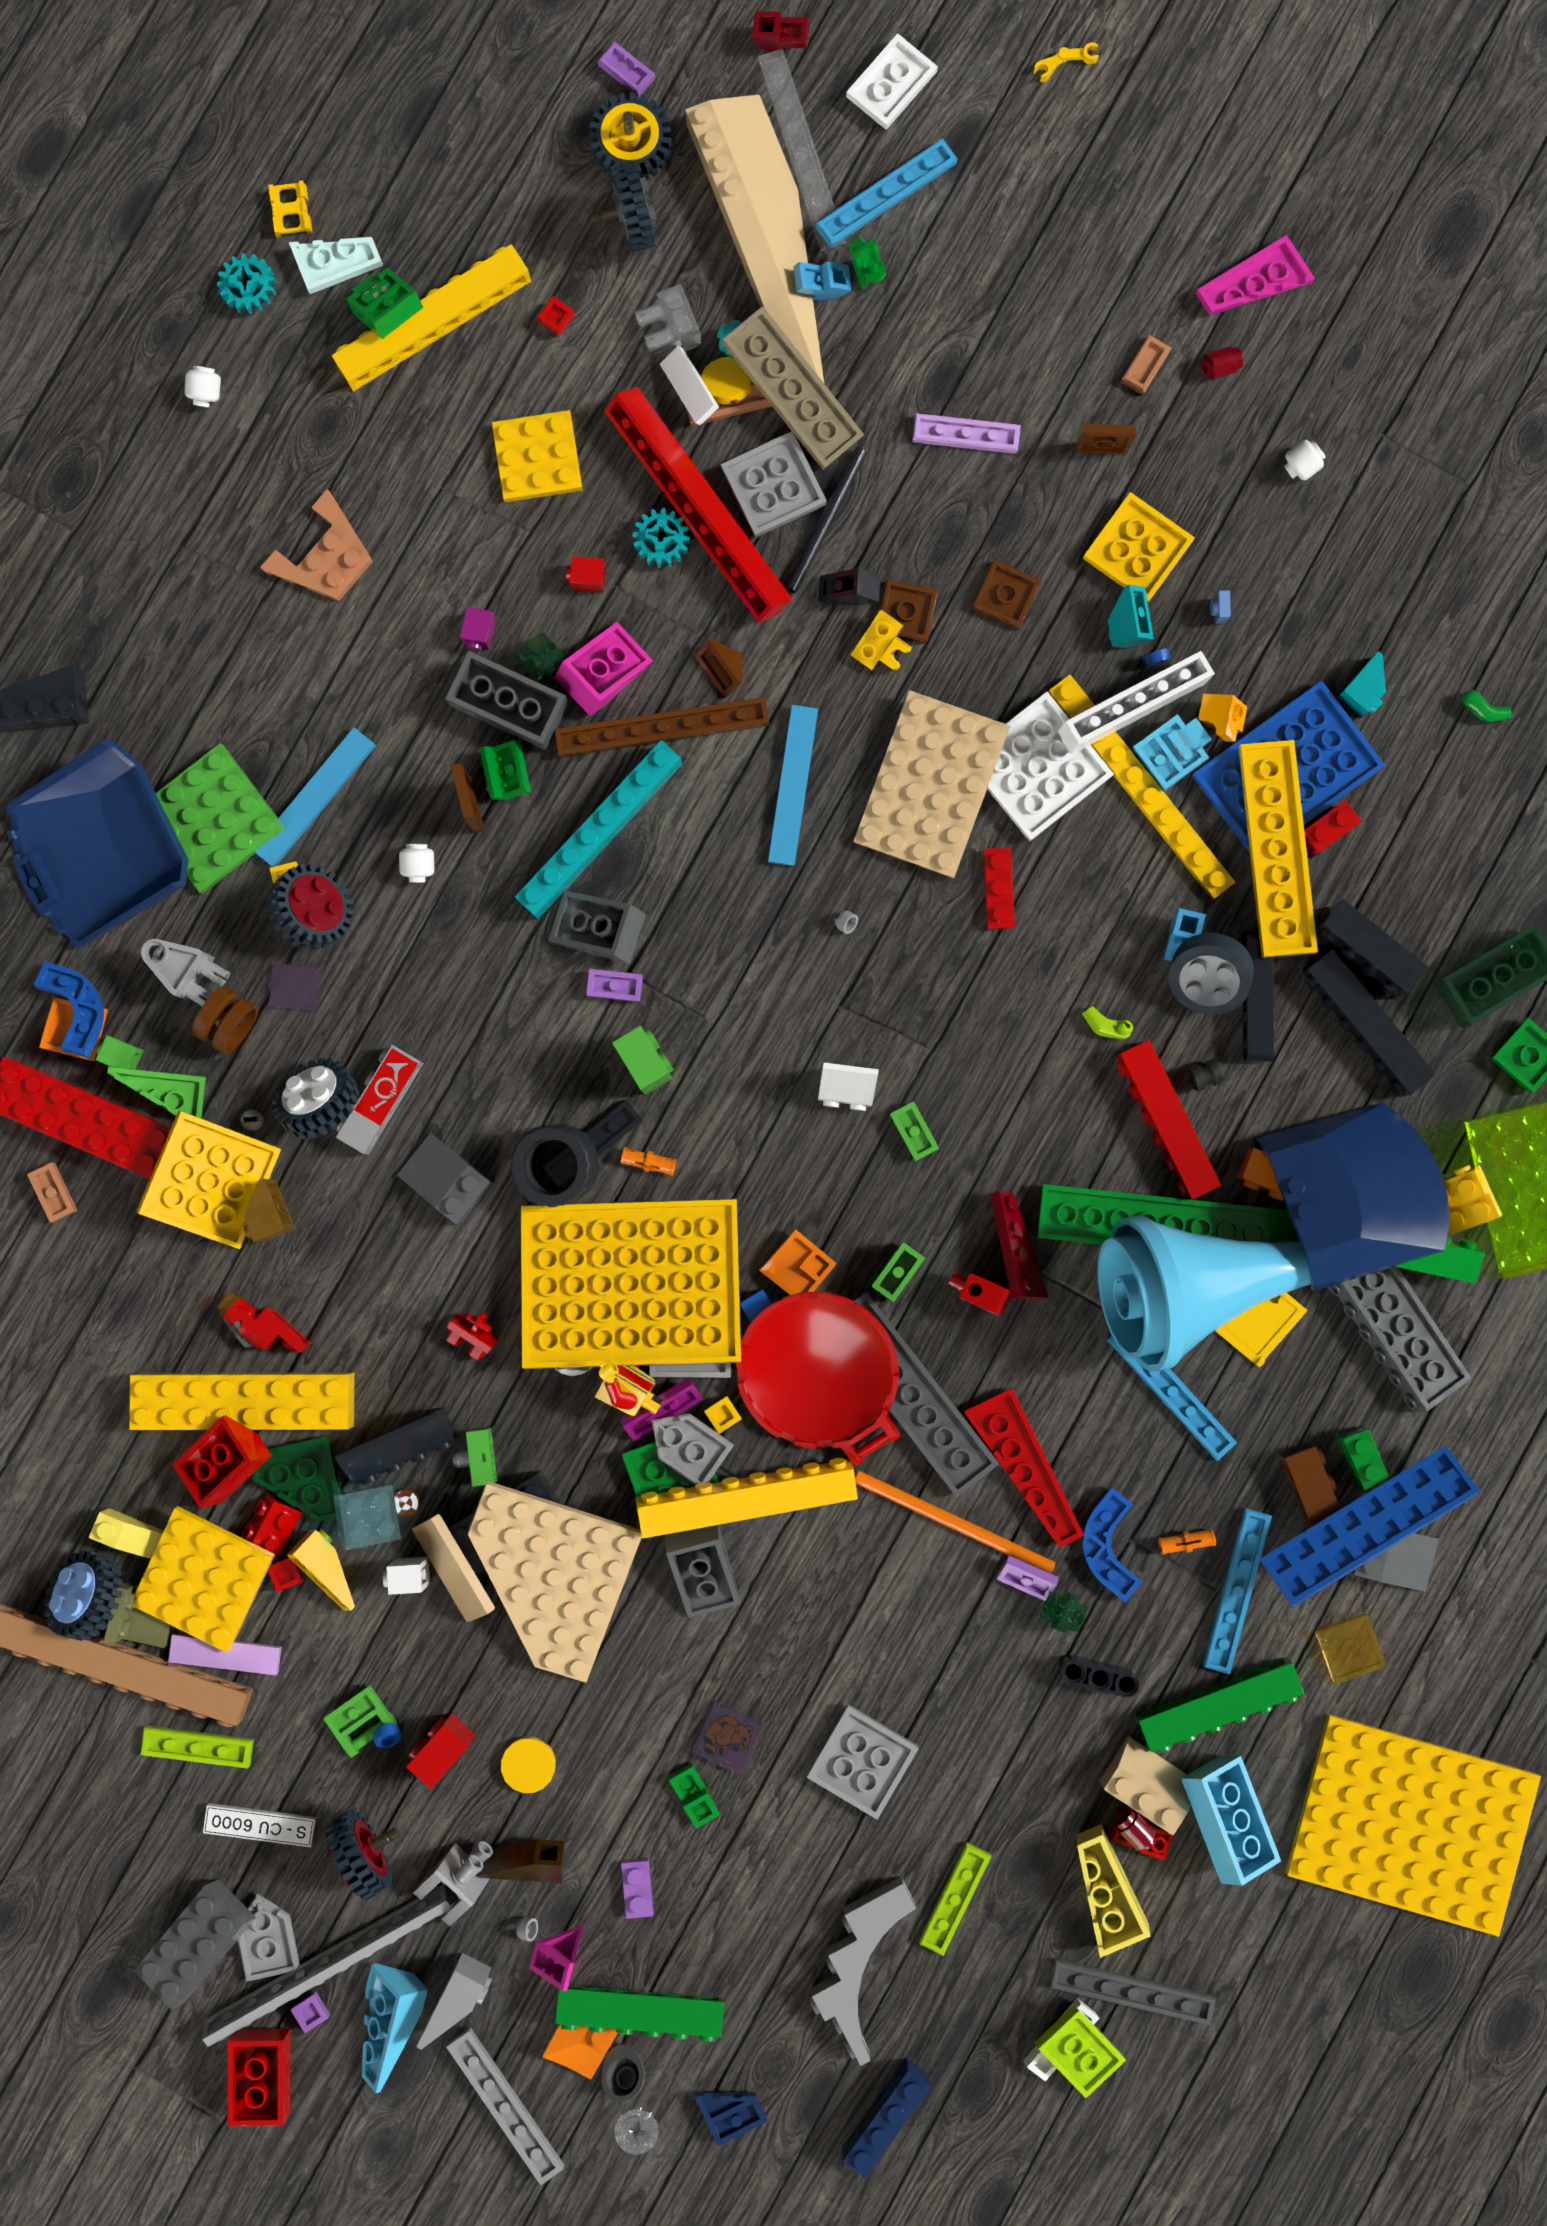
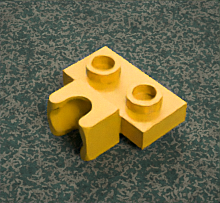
M880 610L851 653V656L871 670H874L879 661H882L896 671L900 668V663L894 658L895 651L900 650L907 653L912 650V647L896 637L904 625L883 610Z

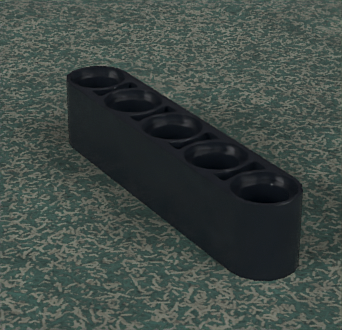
M1244 931L1242 934V945L1252 958L1254 973L1249 994L1242 1003L1243 1058L1245 1062H1272L1275 1055L1274 957L1261 958L1259 931Z

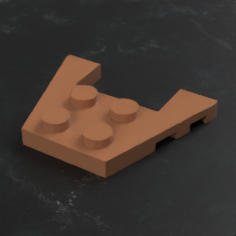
M326 490L312 506V509L332 525L298 566H295L275 549L260 568L269 575H275L287 582L301 585L308 590L340 601L373 560L330 491Z

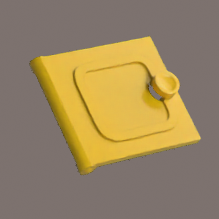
M1284 1293L1252 1307L1215 1331L1254 1364L1261 1367L1267 1356L1308 1310L1288 1293Z

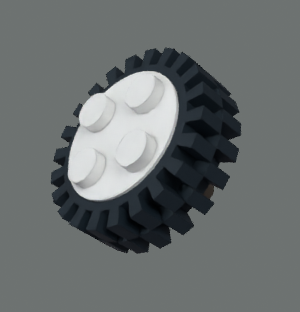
M318 1058L317 1064L314 1060L308 1061L307 1068L303 1064L298 1066L299 1072L297 1074L293 1071L288 1073L290 1078L288 1080L283 1078L280 1082L283 1088H276L275 1094L277 1096L272 1097L274 1105L271 1107L274 1116L285 1130L296 1138L300 1136L301 1139H307L308 1135L312 1139L317 1138L318 1131L322 1135L328 1134L327 1128L329 1126L335 1130L338 1128L340 1121L344 1122L347 1119L344 1113L351 1114L354 1110L351 1105H356L358 1101L355 1097L359 1095L358 1085L344 1065L339 1061L335 1062L331 1058H328L327 1061L324 1058Z

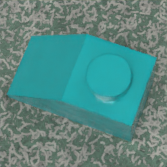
M1135 585L1124 587L1108 619L1109 638L1112 647L1128 649L1154 639L1145 587Z
M1378 651L1337 697L1361 718L1368 712L1373 714L1383 703L1380 700L1386 692L1383 654Z

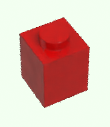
M572 556L571 565L566 567V581H570L572 590L604 593L606 570L604 559Z

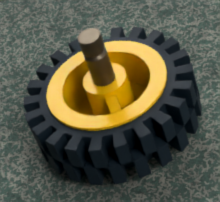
M630 92V98L625 99L624 93L618 94V101H615L613 96L608 98V106L602 103L599 106L600 113L595 111L593 114V122L590 121L589 126L592 155H594L596 164H600L601 171L604 174L607 171L609 172L610 178V167L634 161L639 176L641 178L645 177L647 181L649 173L653 177L658 174L657 168L663 169L665 159L669 160L670 149H672L669 119L665 116L661 106L657 108L655 100L651 99L650 102H647L646 95L641 94L640 99H636V93Z

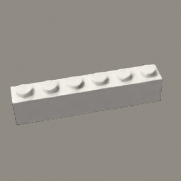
M1202 651L1065 721L1058 733L1070 754H1073L1205 685L1215 673Z

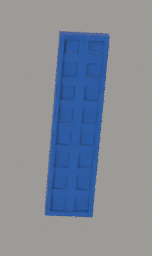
M1444 1446L1260 1558V1561L1293 1608L1479 1494L1480 1490L1449 1449Z

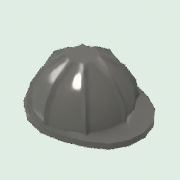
M618 2045L612 2048L606 2055L601 2083L604 2092L610 2099L617 2102H628L635 2098L642 2090L645 2081V2070L641 2059L632 2047Z

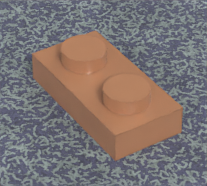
M51 1162L27 1174L50 1223H54L78 1211L55 1163Z

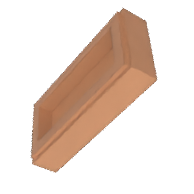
M1148 335L1123 376L1121 383L1144 395L1168 356L1171 347Z

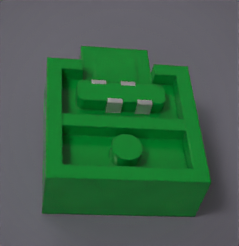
M388 267L377 275L378 278L373 273L352 288L354 293L346 299L354 315L381 339L385 338L423 308L416 291Z

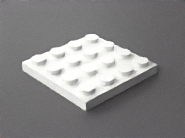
M1048 692L1006 724L1010 726L987 788L1029 842L1114 775L1091 745L1070 754L1058 733L1059 729L1069 718Z

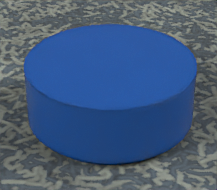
M1168 648L1142 657L1145 667L1158 665L1171 658Z
M395 1723L381 1725L372 1734L374 1743L379 1748L392 1747L402 1737L400 1728Z

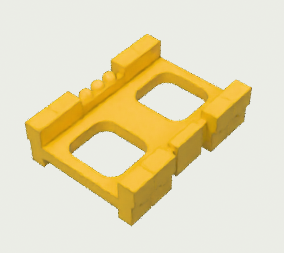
M303 180L299 181V183L273 186V184L268 185L276 238H281L282 234L304 231L307 234L313 233L311 217L308 215L306 202H309L307 186ZM295 189L297 200L290 203H281L280 191ZM298 214L300 226L289 229L284 228L283 217L285 215Z

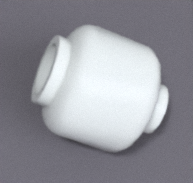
M193 366V370L186 372L185 396L193 399V405L209 407L210 402L219 400L221 377L215 373L213 368Z
M1302 440L1286 453L1285 458L1288 463L1284 467L1293 479L1298 476L1301 480H1307L1323 468V459L1326 456L1314 440L1312 442Z
M406 844V848L402 849L399 853L400 874L409 877V882H425V877L434 874V851L427 848V844Z

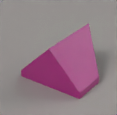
M584 1924L542 1941H536L529 1969L560 1990L567 1991Z

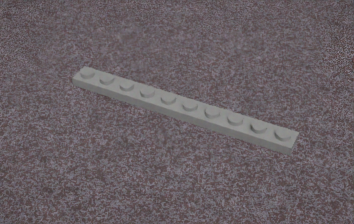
M444 1884L436 1887L422 1900L419 1898L413 1900L299 1965L297 1969L283 1974L204 2019L202 2040L208 2047L224 2040L228 2035L250 2025L263 2015L273 2012L277 2007L291 1999H296L312 1987L322 1984L328 1978L345 1971L351 1965L371 1956L384 1946L394 1943L398 1938L412 1930H417L428 1921L443 1915L452 1908L449 1889Z

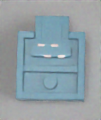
M1177 714L1133 746L1132 750L1164 792L1208 760L1209 756L1203 750V747L1210 743L1212 739L1197 718L1185 725Z

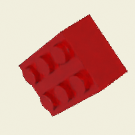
M290 2028L239 2029L228 2040V2126H283L290 2114Z

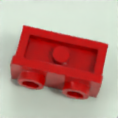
M267 1493L264 1499L258 1502L255 1516L252 1522L245 1527L242 1538L275 1554L273 1560L277 1561L302 1512L296 1507L276 1500L273 1495Z

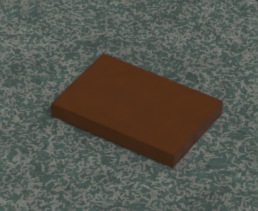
M462 764L451 765L463 818L474 833L484 831L473 780Z

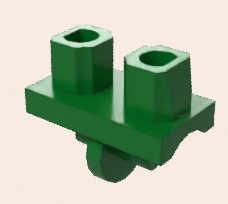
M858 237L848 245L853 260L852 266L856 273L858 285L862 290L867 287L868 283L877 284L885 278L886 267L881 262L878 244L874 239L866 243L862 237Z

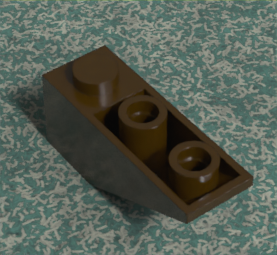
M536 1839L492 1849L493 1854L483 1863L484 1867L480 1871V1878L562 1883L565 1861L564 1841Z

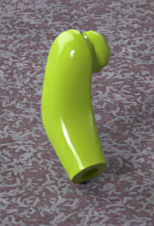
M1094 1006L1082 1013L1089 1026L1099 1036L1126 1039L1133 1031V1024L1130 1021L1107 1019Z

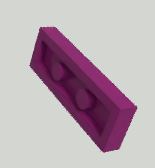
M689 1377L657 1396L664 1401L656 1414L641 1407L635 1416L628 1414L619 1419L633 1441L653 1430L652 1420L677 1416L703 1400L700 1392Z

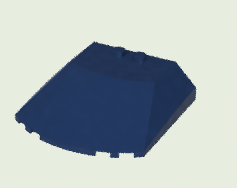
M113 740L99 742L7 804V815H11V830L7 831L8 839H13L16 855H13L12 858L21 883L42 917L46 916L54 925L53 929L58 934H64L71 940L70 943L78 948L108 933L185 886L189 859L142 765Z
M1384 1103L1321 1119L1255 1139L1256 1148H1260L1269 1161L1302 1245L1308 1264L1312 1291L1444 1251L1449 1230V1204L1445 1183L1438 1164L1417 1131L1402 1116Z

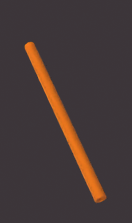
M858 1470L855 1476L856 1484L1045 1572L1051 1574L1054 1569L1055 1562L864 1472Z

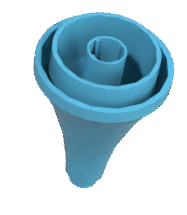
M1144 1216L1128 1217L1117 1221L1111 1231L1110 1238L1102 1244L1098 1257L1099 1293L1104 1316L1111 1335L1117 1346L1126 1356L1135 1358L1143 1368L1152 1372L1173 1368L1188 1351L1205 1337L1252 1307L1286 1292L1311 1284L1308 1264L1300 1240L1285 1242L1236 1241L1182 1231L1156 1223Z

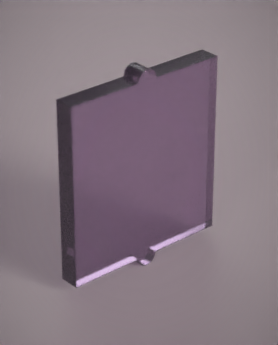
M273 963L272 981L268 984L271 988L269 1007L316 1012L318 992H321L319 987L321 968Z

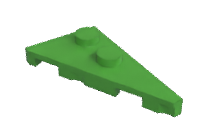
M108 1066L107 1073L172 1114L177 1115L180 1110L201 1118L206 1077Z

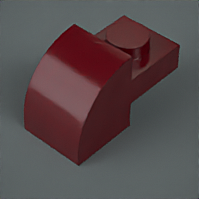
M755 11L752 38L758 47L772 53L784 54V48H807L810 21L808 17H782L781 11Z

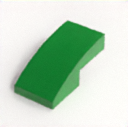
M692 1762L668 1775L669 1782L682 1801L683 1808L696 1829L720 1815L716 1804Z

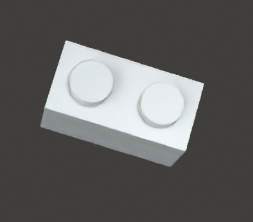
M428 1557L396 1558L387 1566V1570L383 1571V1585L388 1587V1595L421 1593L430 1584Z

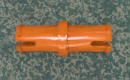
M624 1147L621 1157V1164L643 1168L645 1172L651 1170L671 1176L674 1174L677 1159L655 1155L653 1151H648L647 1153Z
M1213 1529L1192 1533L1182 1531L1181 1535L1158 1538L1162 1555L1179 1551L1189 1553L1196 1548L1216 1546Z

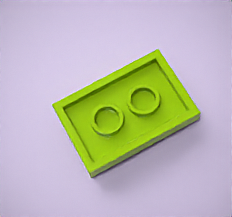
M1076 2005L1072 2006L1034 2042L1040 2052L1085 2098L1126 2061L1122 2053Z

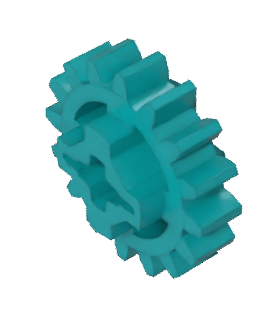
M242 253L241 260H237L232 256L233 263L229 265L224 262L223 265L226 271L218 272L222 280L217 282V286L221 290V297L224 301L227 300L226 302L231 309L236 306L239 313H242L244 308H246L249 314H252L254 307L262 311L261 304L264 302L270 305L271 302L268 296L276 295L273 286H276L277 282L272 277L274 273L271 267H268L264 259L258 262L255 254H252L251 258L247 259L245 253Z
M662 508L660 514H657L652 509L651 517L643 514V524L639 522L635 524L639 532H633L632 534L633 539L636 540L634 549L640 550L638 553L639 558L643 559L647 556V564L650 566L656 561L658 568L662 567L663 562L672 567L671 560L673 559L680 562V553L687 554L688 549L685 545L690 544V537L685 536L689 533V527L683 526V518L681 517L676 520L675 511H672L670 515H666L665 508ZM668 524L672 525L678 531V533H676L675 530H671L668 527ZM660 535H665L663 542L658 541ZM645 543L647 546H652L655 549V553L650 551Z

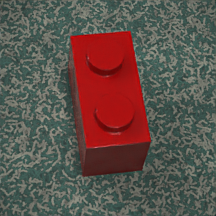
M1346 800L1304 830L1306 850L1311 858L1318 855L1362 822Z

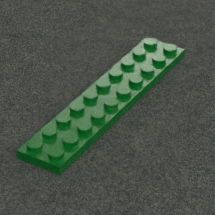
M1042 1184L1037 1238L1102 1245L1105 1240L1110 1238L1111 1231L1117 1221L1128 1217L1144 1216L1156 1223L1182 1231L1236 1241H1299L1288 1210Z

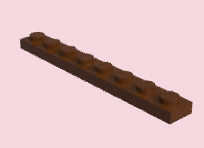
M761 697L555 729L558 755L559 757L657 743L661 740L664 742L768 726L769 717L766 698Z

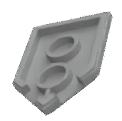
M691 1414L652 1420L658 1459L695 1485L709 1482L734 1446L730 1441Z
M257 1893L248 1907V1910L256 1919L238 1939L246 1982L288 1973L297 1969L300 1965L290 1914Z

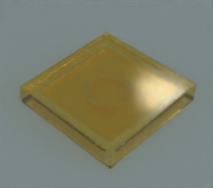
M1364 1613L1315 1631L1334 1684H1339L1387 1667L1368 1614Z

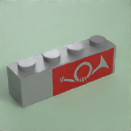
M394 1045L382 1052L378 1060L381 1064L376 1072L372 1071L368 1075L364 1083L367 1086L362 1095L356 1096L358 1099L357 1104L351 1105L354 1109L344 1122L340 1121L336 1129L339 1132L336 1138L366 1155H369L424 1064Z

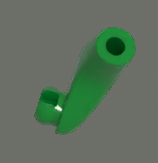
M1475 690L1467 691L1462 695V703L1481 721L1496 722L1511 718V708L1509 706H1491Z

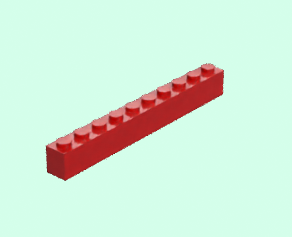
M636 387L616 393L604 412L759 623L779 615L790 603L792 597L642 392Z

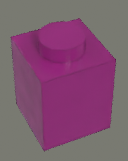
M467 606L460 638L463 644L466 645V648L474 651H481L482 648L490 649L496 623V617L493 612Z

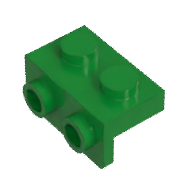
M512 740L495 747L483 746L480 748V762L485 772L486 789L491 799L507 801L531 793L520 741Z

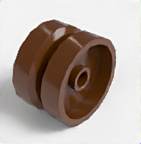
M223 985L208 998L199 1011L192 1027V1034L204 1042L212 1040L213 1048L224 1055H228L241 1044L251 1030L257 1018L259 1006L246 998L238 1001V993Z

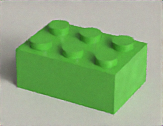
M639 1026L612 1042L640 1090L645 1095L673 1079L670 1072L674 1071L663 1052L661 1054L657 1053L656 1050L660 1046L650 1029L644 1031Z

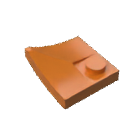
M54 998L39 1048L94 1062L108 1009H104L103 1026L88 1059L65 1052L61 1048L72 1023L74 1012L72 1003L69 1000Z
M794 1229L759 1271L787 1294L793 1295L803 1292H814L837 1263Z
M558 2024L542 2057L568 2067L591 2080L617 2035L616 2029L605 2028V2032L598 2033L588 2031L589 2027L578 2026L577 2030L561 2029V2024Z

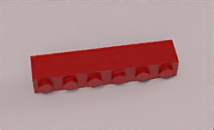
M1150 1040L1117 1055L1119 1061L1116 1062V1066L1122 1076L1126 1075L1130 1083L1128 1086L1130 1095L1134 1100L1138 1099L1142 1107L1139 1112L1146 1125L1150 1123L1154 1131L1151 1134L1152 1139L1158 1149L1162 1148L1166 1156L1163 1159L1164 1164L1170 1173L1174 1172L1178 1180L1175 1185L1181 1197L1186 1196L1188 1200H1193L1221 1186Z

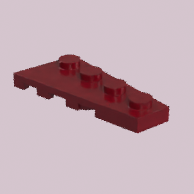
M1005 1191L990 1193L1012 1299L1043 1300L1049 1298L1014 1193Z

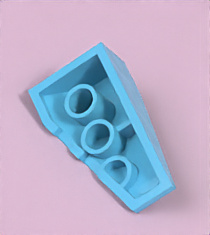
M377 1963L371 1965L365 1990V1998L370 1999L369 2014L364 2015V2024L368 2025V2041L363 2043L362 2078L375 2093L381 2092L418 2022L428 1991L414 1973Z

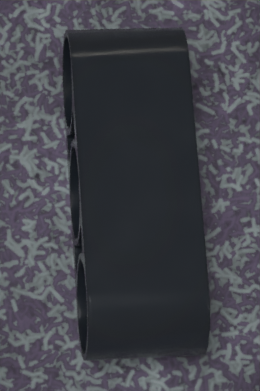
M1075 1655L1064 1656L1058 1664V1670L1062 1678L1071 1685L1121 1697H1132L1139 1690L1138 1678L1130 1669ZM1077 1664L1079 1666L1078 1672L1072 1676L1066 1675L1065 1670L1067 1666ZM1095 1671H1105V1677L1102 1681H1092ZM1125 1676L1131 1677L1130 1686L1127 1688L1119 1687L1121 1678Z

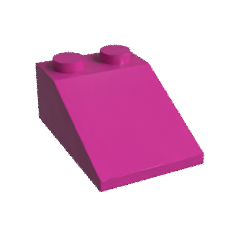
M616 622L564 660L554 678L591 717L619 694L653 660Z

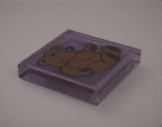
M714 1701L693 1746L692 1753L741 1775L764 1723L720 1702Z

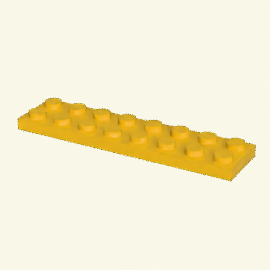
M1294 740L1241 744L1239 746V757L1261 958L1315 954L1318 952Z

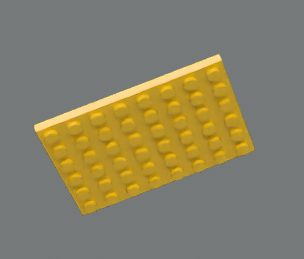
M737 1199L570 1204L557 1207L521 1206L523 1369L601 1367V1364L609 1359H613L617 1366L741 1362Z
M1327 1714L1285 1873L1293 1878L1500 1936L1541 1776L1537 1773Z

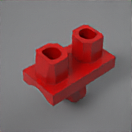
M484 1312L478 1318L471 1313L467 1317L458 1313L446 1327L450 1329L446 1341L454 1346H459L464 1339L472 1344L468 1354L476 1360H480L485 1353L488 1354L499 1338L490 1333L492 1327L484 1322L488 1316Z

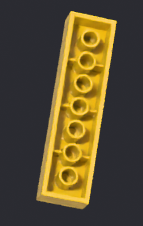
M354 1372L130 1375L129 1430H208L224 1415L251 1430L350 1429L354 1427Z

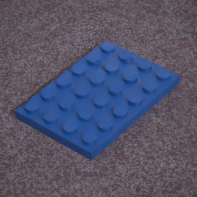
M1320 681L1192 775L1249 853L1250 848L1239 757V746L1241 744L1294 740L1304 825L1386 766L1323 681Z

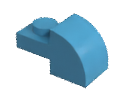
M827 261L821 266L798 262L793 266L796 292L811 294L813 300L836 299L852 291L849 265Z
M1177 908L1169 928L1170 934L1163 959L1172 961L1177 948L1185 940L1201 934L1206 914Z

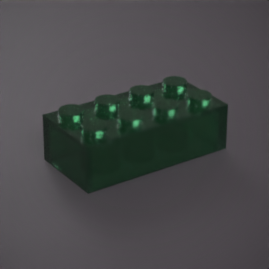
M1536 924L1523 928L1433 982L1460 1027L1463 1028L1476 1023L1546 981L1547 942Z

